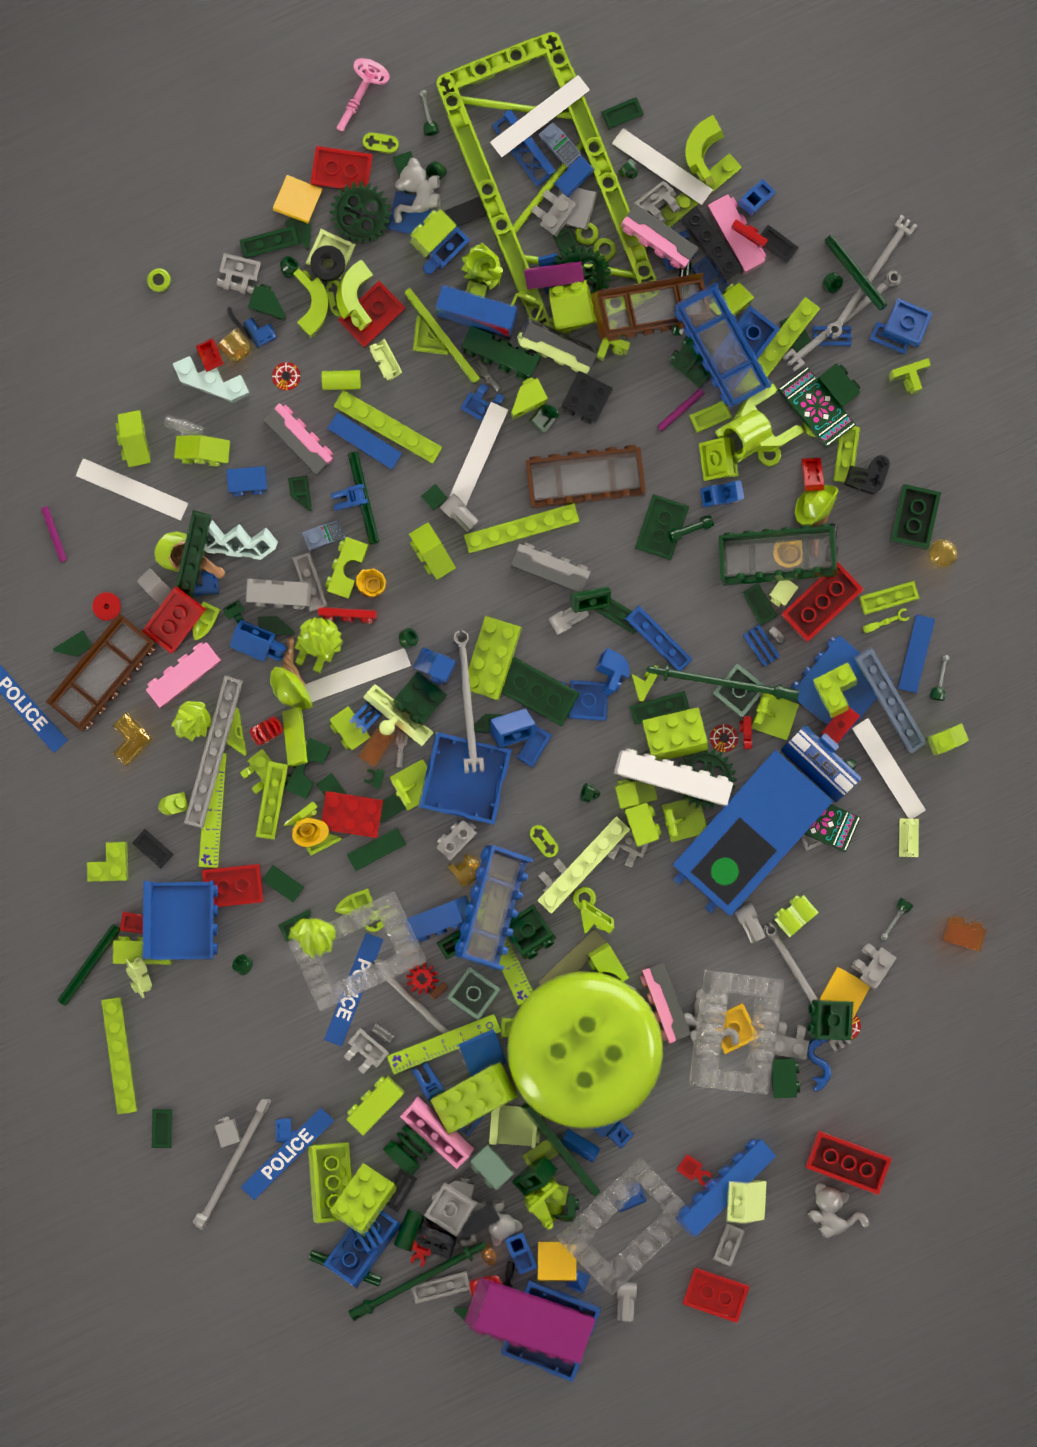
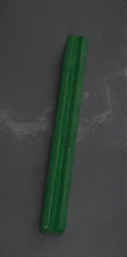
M833 235L826 237V245L877 309L881 311L886 308L887 302Z
M357 451L350 452L348 457L355 485L364 484V496L368 500L367 504L360 505L369 544L379 543V537Z
M115 924L110 926L58 998L59 1003L64 1006L68 1004L120 932L118 926Z

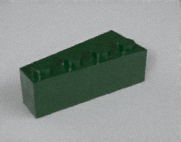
M473 326L470 327L461 346L464 354L473 358L476 355L482 358L481 362L490 366L493 363L499 366L498 369L508 374L510 371L516 374V378L521 381L533 377L541 359V356L536 353L531 356L526 349L522 347L514 348L508 341L500 338L497 340L494 335Z

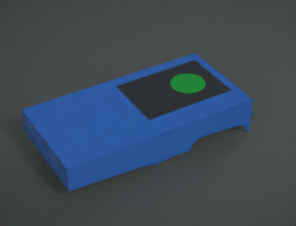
M774 750L733 795L728 804L724 805L703 831L672 863L679 871L672 880L680 885L685 878L688 879L711 900L704 907L709 913H712L719 906L731 916L830 806L833 800L777 750Z

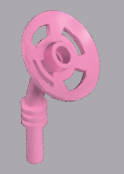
M357 59L353 64L355 72L363 81L353 99H350L348 106H346V111L336 127L341 132L345 129L351 116L358 110L359 102L369 84H385L389 80L387 70L375 61Z

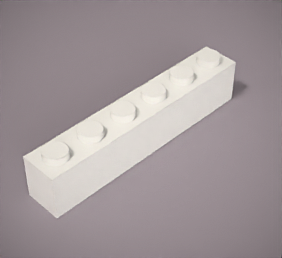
M626 748V751H620L614 771L616 775L724 806L728 804L733 783L729 782L727 777L720 775L717 778L711 777L710 772L699 770V773L691 771L692 767L681 764V767L673 765L674 762L665 759L660 762L655 760V756L644 754V757L636 755L637 751Z

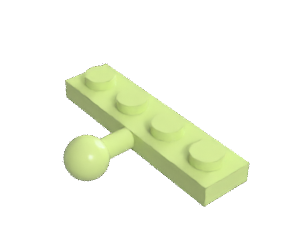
M376 684L364 695V699L389 719L382 721L379 725V730L383 735L392 734L395 724L421 746L433 735L434 732L425 725L414 723L406 711H399L394 706L396 704L393 702L394 699Z

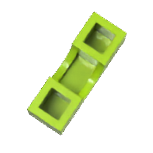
M346 537L345 541L341 540L338 551L341 552L339 559H334L331 568L334 569L332 577L328 576L325 587L328 588L327 592L350 600L356 581L347 578L344 569L349 562L363 564L369 547L368 544Z

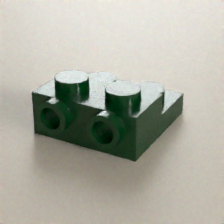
M686 336L681 342V345H683L679 352L675 350L669 358L671 360L669 366L700 388L711 373L705 370L702 364L704 360L702 355H697L693 348L695 343L692 337L688 338ZM702 340L711 357L715 351Z
M417 671L393 702L396 703L394 706L399 711H406L414 723L424 725L447 697V694Z
M534 904L510 921L509 928L513 929V934L509 938L524 960L535 958L538 955L537 951L543 947L547 949L554 944L553 940L556 937Z
M812 999V1004L808 1006L811 1023L807 1025V1033L810 1035V1038L851 1040L854 1002Z

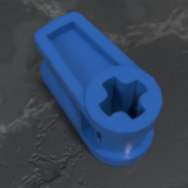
M364 484L354 485L331 493L332 499L346 498L348 496L347 501L338 502V504L334 505V511L367 504L368 500L365 499L363 491L365 488Z
M426 1061L422 1066L430 1078V1083L424 1080L423 1074L420 1073L417 1067L413 1068L412 1072L419 1082L424 1095L430 1102L432 1097L446 1091Z

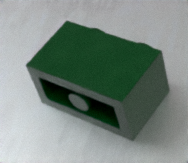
M836 363L819 376L818 379L843 408L861 392L859 391L860 386L854 379L851 381L847 376L848 371L843 365L839 366Z
M795 1058L771 1059L772 1095L774 1099L796 1098L797 1093H800V1081H796V1074L799 1073V1062H795Z

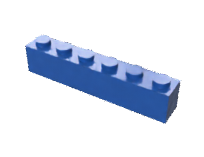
M762 1139L749 1140L745 1144L746 1148L741 1153H736L731 1159L732 1162L728 1166H723L718 1171L719 1175L715 1179L709 1180L705 1184L706 1188L701 1193H696L691 1198L692 1202L688 1206H683L678 1211L679 1215L675 1219L690 1236H697L728 1205L729 1182L750 1183L776 1157Z

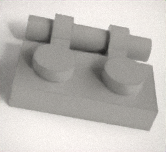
M224 253L219 272L226 274L225 280L218 278L216 285L223 287L225 290L233 289L240 291L241 294H252L254 287L249 286L248 283L249 280L257 282L261 262ZM232 276L243 278L242 284L233 282Z

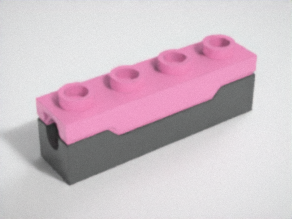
M636 203L621 224L622 230L626 234L639 238L638 241L643 246H650L654 249V253L661 258L666 257L676 269L681 268L683 270L698 249L697 246Z
M279 403L263 420L318 476L333 461L331 457L333 453L327 446L322 448L319 445L320 439L313 432L309 434L305 430L307 426L299 418L295 420L291 416L293 411L286 404L282 406Z
M661 963L642 970L640 980L643 987L647 986L649 994H646L649 1004H653L656 1010L653 1013L657 1022H660L663 1030L660 1031L663 1041L667 1040L669 1045L690 1037V1030L665 964Z

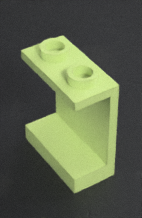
M503 1105L492 1111L489 1144L522 1145L535 1148L536 1143L540 1142V1132H537V1127L522 1110L521 1106Z
M752 1180L750 1183L729 1182L727 1221L748 1223L765 1220L767 1181Z

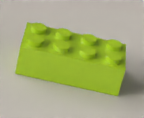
M500 1062L431 1099V1102L447 1133L450 1134L516 1099L518 1095Z

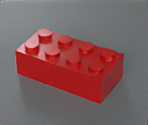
M838 561V576L819 578L780 615L806 643L864 590Z
M817 1130L804 1166L810 1170L879 1195L892 1158Z

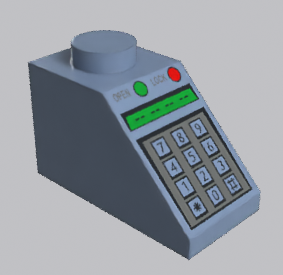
M553 122L539 134L546 148L567 168L582 156L565 133Z
M339 521L302 532L310 552L346 539Z

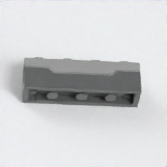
M529 543L519 544L511 567L574 592L584 590L591 573L587 571L588 567L581 564L574 566L569 564V559L561 556L559 559L552 557L553 553L543 549L541 552L534 550L535 546Z

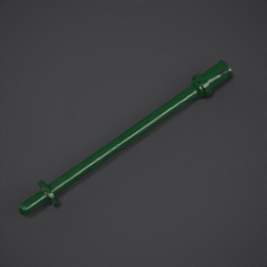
M666 664V668L647 667L648 673L664 676V681H667L668 677L771 694L778 700L783 698L798 701L799 689L782 687L781 684L770 687L669 669V664Z
M481 1242L470 1249L466 1245L463 1246L464 1252L372 1301L366 1299L362 1304L348 1310L353 1321H356L368 1313L372 1314L375 1307L468 1258L470 1261H473V1255L484 1250L487 1245L485 1242Z

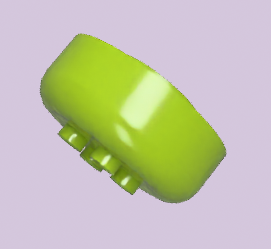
M577 971L559 975L546 981L524 1000L511 1024L508 1038V1061L515 1085L530 1106L544 1117L561 1125L574 1128H596L625 1118L635 1111L649 1096L657 1082L662 1066L663 1042L659 1024L654 1013L635 989L618 978L607 974Z

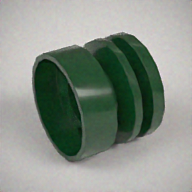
M405 1124L402 1129L407 1135L405 1136L398 1131L397 1136L401 1142L398 1143L391 1139L383 1150L399 1167L413 1176L421 1167L416 1158L419 1157L426 1161L428 1158L423 1151L432 1155L434 1150L417 1131Z

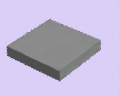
M577 188L568 198L578 204V207L565 225L587 230L597 193ZM560 189L557 195L558 198L561 194H564Z
M443 1183L424 1216L457 1237L477 1203L447 1183Z

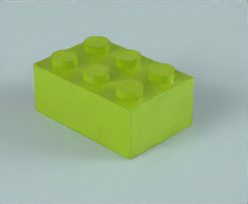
M441 209L438 212L433 210L426 217L425 225L419 224L410 235L412 239L409 242L425 258L457 226Z
M699 707L643 720V728L650 755L655 756L657 761L708 750V742Z
M389 1075L386 1078L382 1076L375 1083L374 1086L376 1088L372 1092L368 1090L361 1097L363 1102L359 1106L355 1103L347 1112L349 1116L346 1120L362 1135L405 1092Z
M363 1163L330 1212L332 1216L362 1236H365L397 1188L393 1182Z

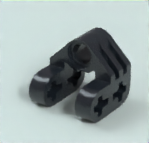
M879 455L871 461L868 469L850 466L844 485L868 495L876 494L883 487L890 467L889 459L884 455ZM878 462L881 463V467H882L881 470H879V471H877V469H878L877 463H878ZM873 479H875V482H874V484L876 485L875 488L872 487V483H871V481H872Z
M424 1217V1223L439 1232L425 1227L420 1228L415 1237L416 1243L430 1249V1253L450 1259L458 1236H454L427 1217Z

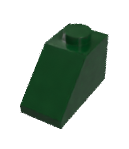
M260 284V286L255 285L248 308L286 321V315L271 287Z
M543 1156L528 1165L513 1179L512 1183L526 1195L546 1186L557 1171V1168L549 1159Z

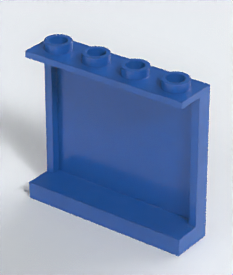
M839 635L837 638L833 636L826 644L828 646L827 650L824 653L822 651L818 653L814 658L816 663L812 668L808 666L801 674L804 676L801 681L798 682L796 680L790 688L799 689L798 702L824 724L828 725L833 718L830 717L814 687L813 680L848 663L857 679V685L843 691L842 694L848 706L860 717L842 737L843 739L877 697L854 659L860 652Z
M143 881L144 960H214V955L218 954V944L214 943V936L218 935V924H214V916H218V905H214V897H218V885H215L214 881Z

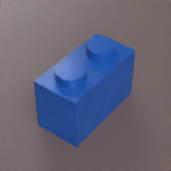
M265 466L226 469L228 492L233 494V497L245 496V493L252 492V495H263L264 491H268Z
M525 708L491 719L490 733L499 748L535 737V722Z

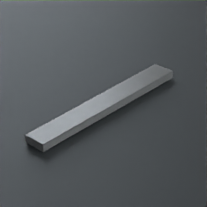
M224 675L184 824L203 829L243 680Z

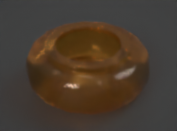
M486 1243L485 1249L480 1251L485 1263L492 1266L496 1263V1255L493 1248Z

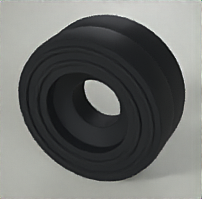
M331 245L321 246L316 249L310 261L313 273L323 281H334L345 270L346 263L342 252ZM326 258H330L334 262L333 266L329 269L324 268L322 265L323 260Z

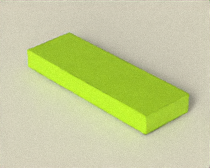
M855 426L839 438L833 482L844 483L849 467L855 466L860 427Z
M915 581L859 597L864 615L920 599Z
M296 707L283 711L288 766L294 767L307 763L302 708Z

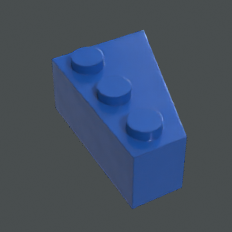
M422 647L412 668L431 676V681L442 686L443 683H448L457 663L438 652Z
M465 895L405 919L404 922L411 940L423 942L430 939V934L436 933V936L446 933V928L452 926L453 930L461 927L466 918V907L469 904L467 896Z

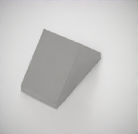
M151 568L137 580L140 586L160 606L172 591Z

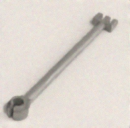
M903 215L900 216L894 225L898 231L866 276L871 283L904 234L910 237L917 227L914 223L910 229L907 228L911 222L909 219L904 225L901 224L904 220ZM861 287L858 288L837 321L829 324L827 327L826 335L828 337L832 333V327L838 329L837 333H833L831 339H837L841 335L842 325L865 293Z
M890 271L886 275L885 281L876 290L881 294L889 287H896L901 281V275L897 276L896 281H892L891 275L896 276L898 272ZM868 296L857 303L844 324L872 302ZM832 327L831 334H833L838 329L836 327ZM826 329L799 352L796 353L792 349L782 357L784 360H787L790 356L793 358L787 364L791 366L793 363H797L792 369L794 372L805 364L802 358L828 338Z
M462 630V637L465 641H458L460 632L457 631L454 634V643L459 649L469 759H464L465 773H469L468 765H472V772L474 773L477 772L476 765H479L480 772H484L483 758H477L466 652L469 635Z
M771 922L768 923L769 927H774L775 930L774 933L769 934L767 931L769 927L765 924L763 927L765 936L773 940L812 1004V999H818L780 939L777 925ZM841 1040L828 1041L835 1053L838 1052L836 1043L839 1044L841 1049L845 1047ZM845 1040L848 1045L851 1044L850 1040Z
M374 960L375 964L381 965L380 971H376L374 969L375 965L371 963L370 969L373 974L381 975L441 1034L449 1032L432 1013L385 969L386 965L382 960Z
M270 1099L260 1100L255 1109L257 1111L202 1214L198 1213L193 1220L195 1227L203 1230L207 1225L219 1197L264 1113H267L271 1105Z

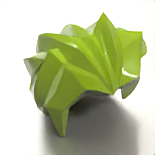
M483 243L476 245L470 249L469 254L462 257L464 265L461 270L467 272L463 276L464 278L473 282L485 283L489 286L490 290L496 285H500L503 269L500 266L499 257Z
M314 617L313 619H308L300 626L301 633L298 636V641L307 654H312L316 657L323 655L326 659L331 653L340 652L341 644L343 643V640L340 639L342 633L338 632L337 626L332 621L324 620L321 617L318 619Z
M187 701L179 707L171 727L175 728V733L179 738L185 737L193 742L194 738H200V735L206 737L207 728L211 726V718L204 703L200 701Z
M317 918L301 919L290 929L291 932L288 939L298 941L304 953L310 955L312 959H314L315 954L321 957L324 952H332V942L336 939L334 925Z

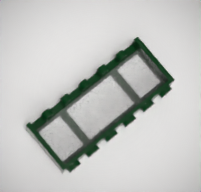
M821 524L819 527L805 525L799 529L784 527L773 531V529H764L762 532L748 530L742 534L727 532L724 535H719L720 577L724 586L838 576L836 531L834 525Z

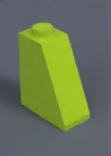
M962 723L926 737L933 755H939L969 741Z

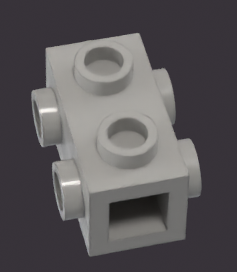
M457 820L450 827L452 832L448 836L444 834L437 841L439 845L436 848L451 861L477 834L475 831L477 827L470 820L467 822Z

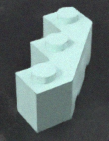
M190 356L173 363L181 383L232 403L250 395L241 375L223 382L217 368L208 372L204 370L198 373Z
M212 520L204 550L207 553H222L228 556H244L261 560L276 549L278 541L267 528L251 538L240 524L224 535Z

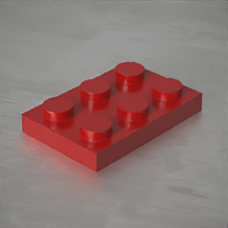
M316 146L310 184L345 190L346 185L352 188V183L355 182L357 187H359V183L363 181L364 187H366L369 183L373 154Z
M379 280L358 300L372 320L368 327L360 331L352 323L350 316L345 319L341 316L338 321L365 348L406 308Z
M175 586L143 628L142 632L173 654L206 609Z
M318 607V616L330 621H335V618H341L342 622L353 623L354 619H360L361 623L373 624V620H377L378 615L377 611Z
M326 791L321 821L326 823L329 831L377 838L383 800Z
M260 864L202 870L203 882L214 881L215 885H218V897H214V905L223 907L264 902Z
M694 1267L682 1304L738 1323L750 1286Z

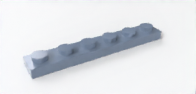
M869 647L854 657L908 752L912 754L927 744L873 649Z

